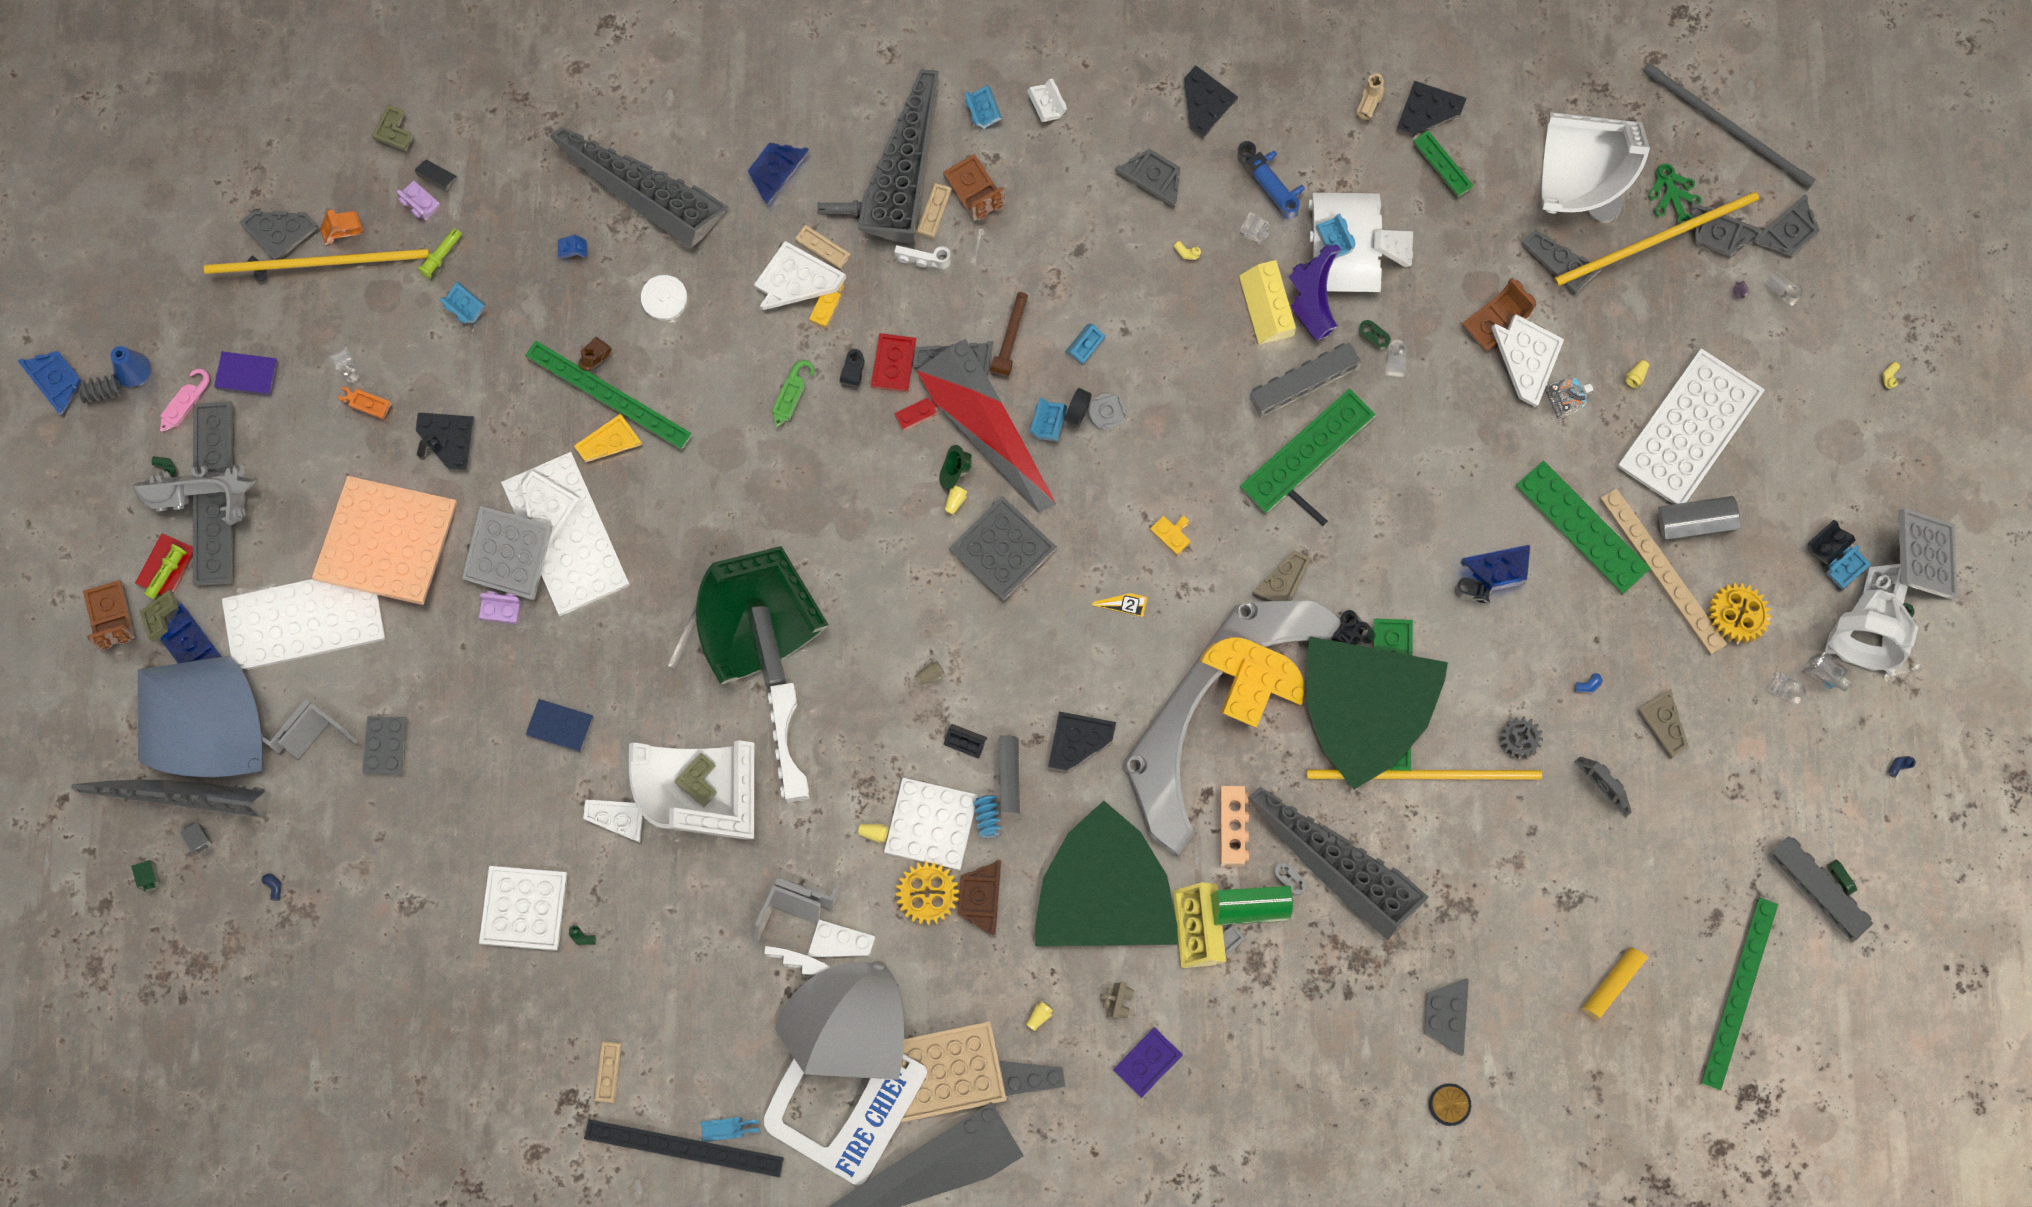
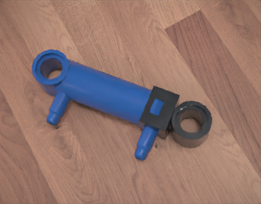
M1250 141L1242 142L1237 152L1239 163L1245 165L1244 169L1251 178L1254 177L1278 206L1284 218H1295L1299 213L1300 201L1297 196L1305 190V187L1301 185L1289 192L1268 166V162L1277 156V152L1273 150L1263 156L1261 152L1256 154L1255 144ZM1248 151V152H1250L1251 154H1250V155H1244L1242 152ZM1292 205L1294 209H1287L1286 206Z

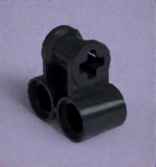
M1346 610L1342 613L1340 620L1343 627L1333 635L1332 641L1357 645L1360 641L1364 644L1374 641L1376 634L1368 623L1362 622L1361 618L1352 610ZM1355 618L1353 623L1348 624L1349 620ZM1364 630H1368L1365 635L1361 636Z

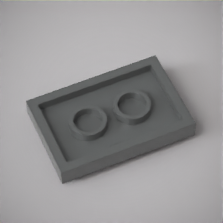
M367 716L362 771L364 775H403L407 729L406 717Z

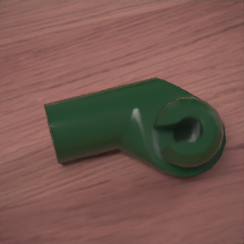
M152 457L151 463L153 466L162 467L164 472H169L170 476L176 473V467L170 458Z
M577 925L570 927L569 936L577 945H596V935H584Z

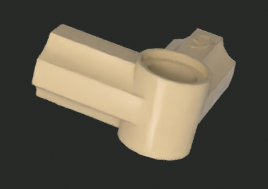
M1375 73L1368 78L1362 94L1363 98L1356 112V115L1361 119L1371 120L1377 104L1382 99L1385 87L1381 74Z

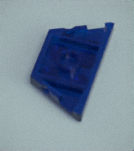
M769 143L749 168L748 174L767 206L809 154L808 148L803 147V149L793 148L791 145L781 146L776 143Z
M1530 545L1462 558L1460 563L1463 567L1467 566L1474 572L1473 576L1480 580L1489 591L1522 585L1526 583L1528 577Z
M181 603L174 619L172 618L168 624V632L162 635L160 639L176 662L185 663L222 657L186 607Z

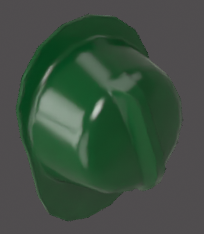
M953 445L949 448L940 471L939 481L945 489L954 487L959 478L967 475L971 469L972 455L964 452L959 445Z

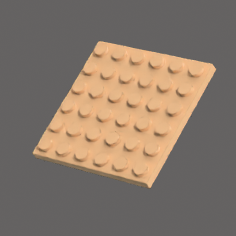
M347 476L312 576L313 580L423 605L457 506V501Z

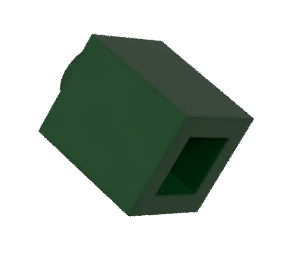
M147 860L131 866L136 886L141 891L151 892L161 885L157 867L153 861Z

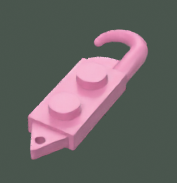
M195 369L189 374L190 376L197 373L201 374L203 380L197 387L190 384L182 386L160 415L162 418L161 432L173 427L177 428L192 409L193 404H196L199 396L210 382L208 372L203 369Z

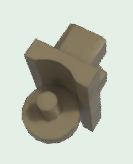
M1114 983L1113 989L1107 988L1106 994H1100L1099 998L1105 1000L1103 1007L1108 1008L1106 1018L1128 1017L1129 1007L1122 1006V1000H1131L1134 990L1127 987L1126 983Z

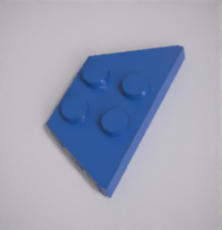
M59 351L47 355H37L35 358L28 360H18L60 416L63 415L81 383V379Z

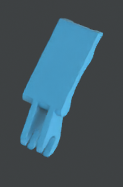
M741 1117L702 1121L700 1122L702 1126V1141L709 1142L742 1138L744 1134L760 1132L759 1128L742 1130V1126L758 1124L759 1120L742 1122Z

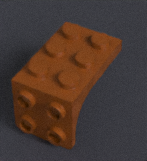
M975 154L943 171L944 177L973 221L981 220L989 212L997 211L1004 206L1005 190L1003 187L997 188Z
M1511 278L1506 287L1493 300L1464 321L1462 327L1487 353L1498 344L1492 330V325L1497 324L1508 329L1511 319L1515 314L1529 320L1532 318L1536 308V300L1531 294L1526 293L1520 281Z
M121 580L83 591L92 627V634L87 636L88 641L98 649L105 650L111 648L114 644H126L131 639L136 638Z

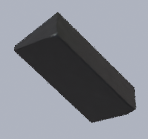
M427 159L415 169L419 177L447 192L457 179L456 175Z
M951 724L943 745L980 758L987 737Z

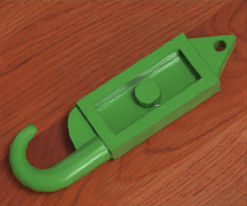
M800 360L794 364L772 410L776 428L785 421H790L804 390V381L797 376L800 368L807 366L810 368V375L813 376L814 366L807 360Z

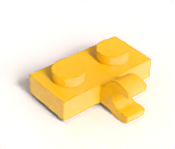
M1162 516L1150 528V531L1177 556L1191 543L1181 532L1189 524V520L1185 516H1182L1175 526L1165 516Z

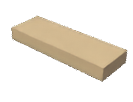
M934 183L917 229V234L935 239L952 193L951 187Z
M804 225L795 237L797 243L839 270L842 269L851 257L849 252L807 225Z
M602 1042L595 1102L615 1104L622 1043Z

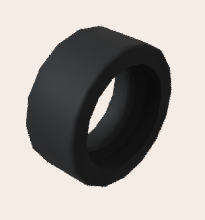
M1080 388L1076 390L1066 413V422L1076 426L1081 424L1088 409L1092 393Z

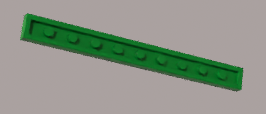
M536 340L525 355L529 360L680 450L684 449L692 437L691 432L592 373L582 370L575 363Z
M1760 897L1757 900L1700 1085L1717 1091L1722 1090L1779 905L1777 903Z

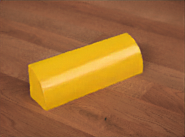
M1630 947L1582 1006L1581 1010L1595 1021H1598L1648 959V956Z

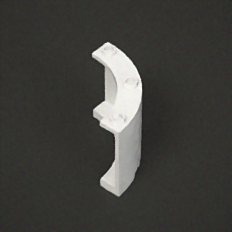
M1313 193L1312 199H1309V210H1312L1313 231H1310V242H1313V258L1318 257L1321 254L1320 250L1325 247L1316 229L1317 224L1331 220L1337 214H1341L1342 218L1346 220L1347 229L1355 239L1353 251L1333 261L1328 275L1327 291L1381 292L1382 268H1380L1381 260H1378V256H1382V253L1374 249L1375 231L1382 230L1380 194Z

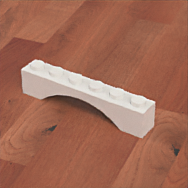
M794 683L770 686L771 692L768 693L769 704H773L774 710L770 711L772 723L775 722L776 730H773L774 741H778L779 747L775 749L777 760L781 762V767H778L779 779L783 778L784 786H780L782 798L785 797L787 803L809 800L810 794L807 777L794 764L787 747L788 725L792 714L797 708Z

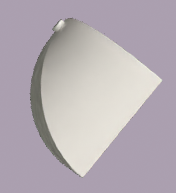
M1550 112L1542 171L1541 197L1543 210H1546L1548 213H1557V211L1582 212L1601 207L1623 194L1640 175L1648 157L1650 146L1643 123Z
M738 740L734 741V746L708 749L662 748L634 742L629 744V779L631 790L639 811L647 821L660 828L737 839H754V743ZM700 753L716 765L704 781L717 791V794L705 807H702L675 783V780Z

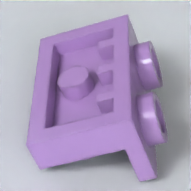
M414 180L403 191L399 189L396 191L399 196L398 201L404 207L408 205L412 209V214L418 219L421 217L426 221L441 206L436 199Z
M492 591L480 594L482 599L479 612L480 620L518 624L521 601L516 595L506 593L503 596Z

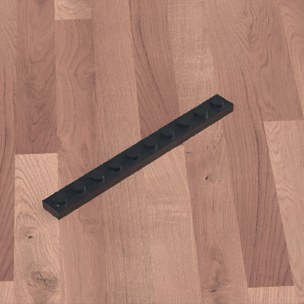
M588 1119L584 1139L588 1141L778 1178L781 1177L784 1157L590 1119Z

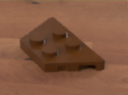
M997 860L985 867L977 868L975 871L965 873L960 877L958 916L992 936H996L1001 860Z

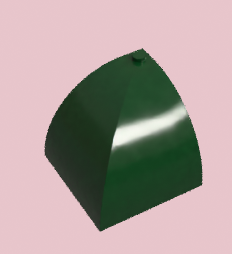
M782 546L713 562L703 576L696 602L697 630L706 660L720 684L732 682L762 670L749 620L751 608H768L781 660L806 645L829 626Z

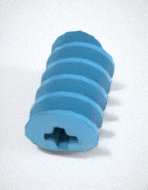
M995 795L978 797L973 803L975 807H978L975 809V814L979 815L976 817V821L979 822L977 829L981 830L978 833V836L981 838L1001 835L997 831L1002 829V826L996 825L1001 819L995 818L999 811L993 810V808L998 806V803L992 802V800L997 798Z

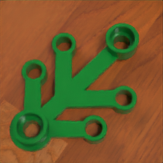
M1661 164L1656 170L1658 180L1654 188L1649 191L1648 199L1650 201H1657L1660 196L1659 191L1665 183L1667 191L1660 205L1655 208L1654 214L1658 218L1664 217L1666 207L1670 200H1672L1678 215V225L1681 224V221H1688L1693 218L1690 214L1685 213L1680 198L1688 201L1690 206H1692L1693 199L1698 200L1696 204L1700 205L1701 197L1686 192L1693 190L1695 186L1693 179H1687L1676 174L1670 164ZM1665 171L1668 175H1663L1662 172ZM1673 181L1682 184L1684 190L1675 187ZM1686 183H1691L1692 186L1688 187ZM1651 193H1655L1657 197L1651 196ZM1661 209L1663 213L1660 214L1657 212V210Z

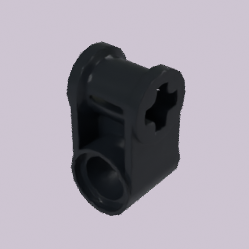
M852 349L847 353L840 375L841 384L859 387L865 364L860 350Z
M1464 577L1455 586V594L1461 599L1488 605L1490 604V591L1494 585L1487 581ZM1460 585H1467L1469 591H1463Z

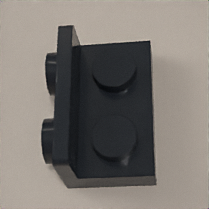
M1833 520L1808 542V546L1813 557L1829 565L1856 540L1854 535L1841 529L1838 522Z

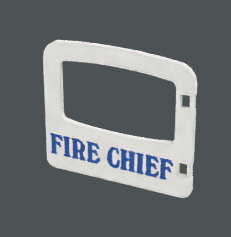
M903 1054L902 1059L909 1062V1065L906 1069L901 1066L899 1080L871 1078L858 1104L829 1147H823L783 1122L786 1108L804 1075L795 1059H793L764 1116V1126L772 1136L852 1184L861 1186L868 1180L928 1074L927 1068Z

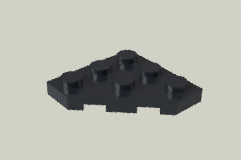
M1195 65L1184 78L1189 128L1205 139L1238 101L1239 97Z
M1414 80L1396 131L1415 137L1425 130H1431L1448 120H1454L1461 116L1467 98Z
M418 413L416 432L422 439L431 435L438 438L439 446L434 449L430 447V449L449 471L468 472L475 423L474 416Z
M1059 711L1048 769L1068 772L1113 742L1116 722Z

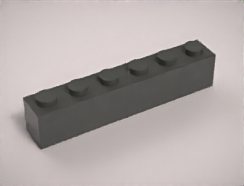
M1350 342L1339 344L1333 351L1320 354L1318 359L1314 361L1308 360L1301 365L1302 367L1296 370L1292 368L1280 378L1274 377L1268 384L1255 387L1250 394V400L1260 417H1263L1359 368L1361 360Z
M1788 836L1768 854L1851 942L1857 940L1874 924L1871 921L1870 915L1857 907V902L1843 892V888L1839 883L1833 882L1828 877L1829 873L1815 863V859L1810 853H1805L1801 849V844L1795 838Z

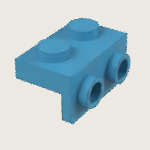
M986 85L974 93L968 91L964 93L966 106L971 110V119L975 125L985 129L1002 119L990 86Z
M1337 214L1335 218L1316 226L1324 246L1337 244L1340 247L1341 251L1336 258L1351 253L1355 248V239L1353 235H1350L1347 229V222L1342 218L1341 214Z
M460 282L455 283L447 297H441L440 299L444 304L443 307L450 312H454L457 315V319L465 324L475 323L486 307L484 302Z
M1040 398L1035 408V416L1030 425V432L1039 440L1058 441L1067 406L1062 403L1047 402L1044 398Z
M1858 545L1854 548L1848 547L1842 553L1843 558L1840 560L1836 558L1828 565L1830 569L1826 574L1841 590L1847 587L1871 565L1858 551L1860 548Z

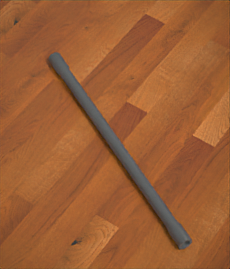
M1649 63L1643 72L1679 95L1794 176L1796 180L1806 187L1810 188L1816 179L1808 173L1800 170L1669 78L1653 64Z

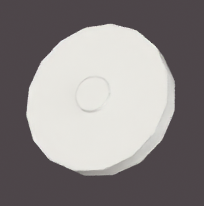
M658 275L650 279L644 285L641 292V304L645 312L653 319L659 321H669L678 317L685 310L688 302L687 291L683 283L676 277L669 275Z

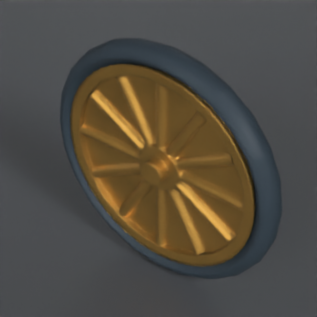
M1448 1083L1440 1085L1430 1096L1429 1109L1431 1114L1443 1125H1459L1468 1118L1471 1112L1470 1096L1465 1089L1457 1084Z

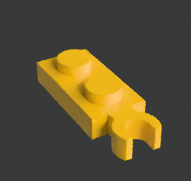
M844 282L837 292L819 297L809 318L811 323L827 329L842 297L838 291L843 289Z

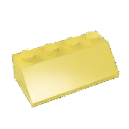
M1277 261L1258 264L1239 275L1258 345L1295 336L1296 326Z
M1201 882L1173 890L1181 968L1212 966L1226 962L1222 925H1214L1210 895L1218 890V884Z

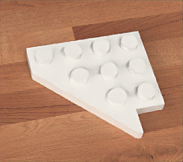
M785 241L754 286L756 289L767 294L760 305L762 310L837 292L847 277L843 272Z
M1515 314L1511 319L1508 329L1494 324L1492 325V330L1519 399L1536 407L1539 405L1564 339Z

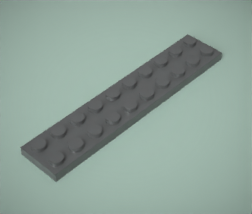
M231 401L193 404V467H197L199 473L202 472V466L207 467V474L225 472L227 468H230L231 472L233 470V404ZM226 492L193 495L194 586L233 584V525H228L222 520L226 516V510L220 511V508L227 506Z

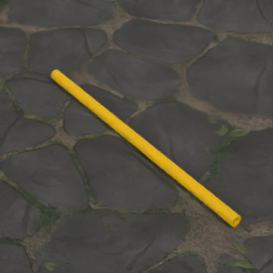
M1753 192L1554 278L1555 284L1557 286L1565 284L1759 200L1757 192Z
M429 249L208 264L204 265V273L214 274L424 259L430 253Z
M1307 769V779H1345L1337 769ZM1387 770L1373 779L1542 780V770Z

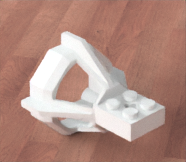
M1900 564L1869 568L1864 591L1859 598V602L1852 612H1845L1839 618L1829 633L1825 648L1827 654H1837L1845 662L1872 671L1885 670L1889 675L1894 674L1895 669L1902 667L1910 655L1911 648L1914 646L1918 626L1903 606L1908 586L1901 584ZM1854 630L1882 635V647L1862 643L1850 635Z

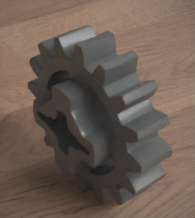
M1524 716L1521 721L1515 717L1514 723L1509 720L1507 726L1502 728L1505 733L1500 735V738L1504 739L1501 745L1507 746L1504 751L1508 752L1510 750L1511 757L1517 754L1518 759H1521L1522 755L1528 759L1530 753L1532 755L1537 753L1535 749L1540 750L1541 745L1539 743L1543 741V738L1539 736L1543 732L1542 730L1537 731L1539 724L1532 725L1533 719L1527 722ZM1517 726H1524L1523 728H1520V729L1514 728V727H1517ZM1525 732L1523 741L1518 744L1519 737ZM1522 747H1527V748H1528V749H1525V750H1520V748H1522Z

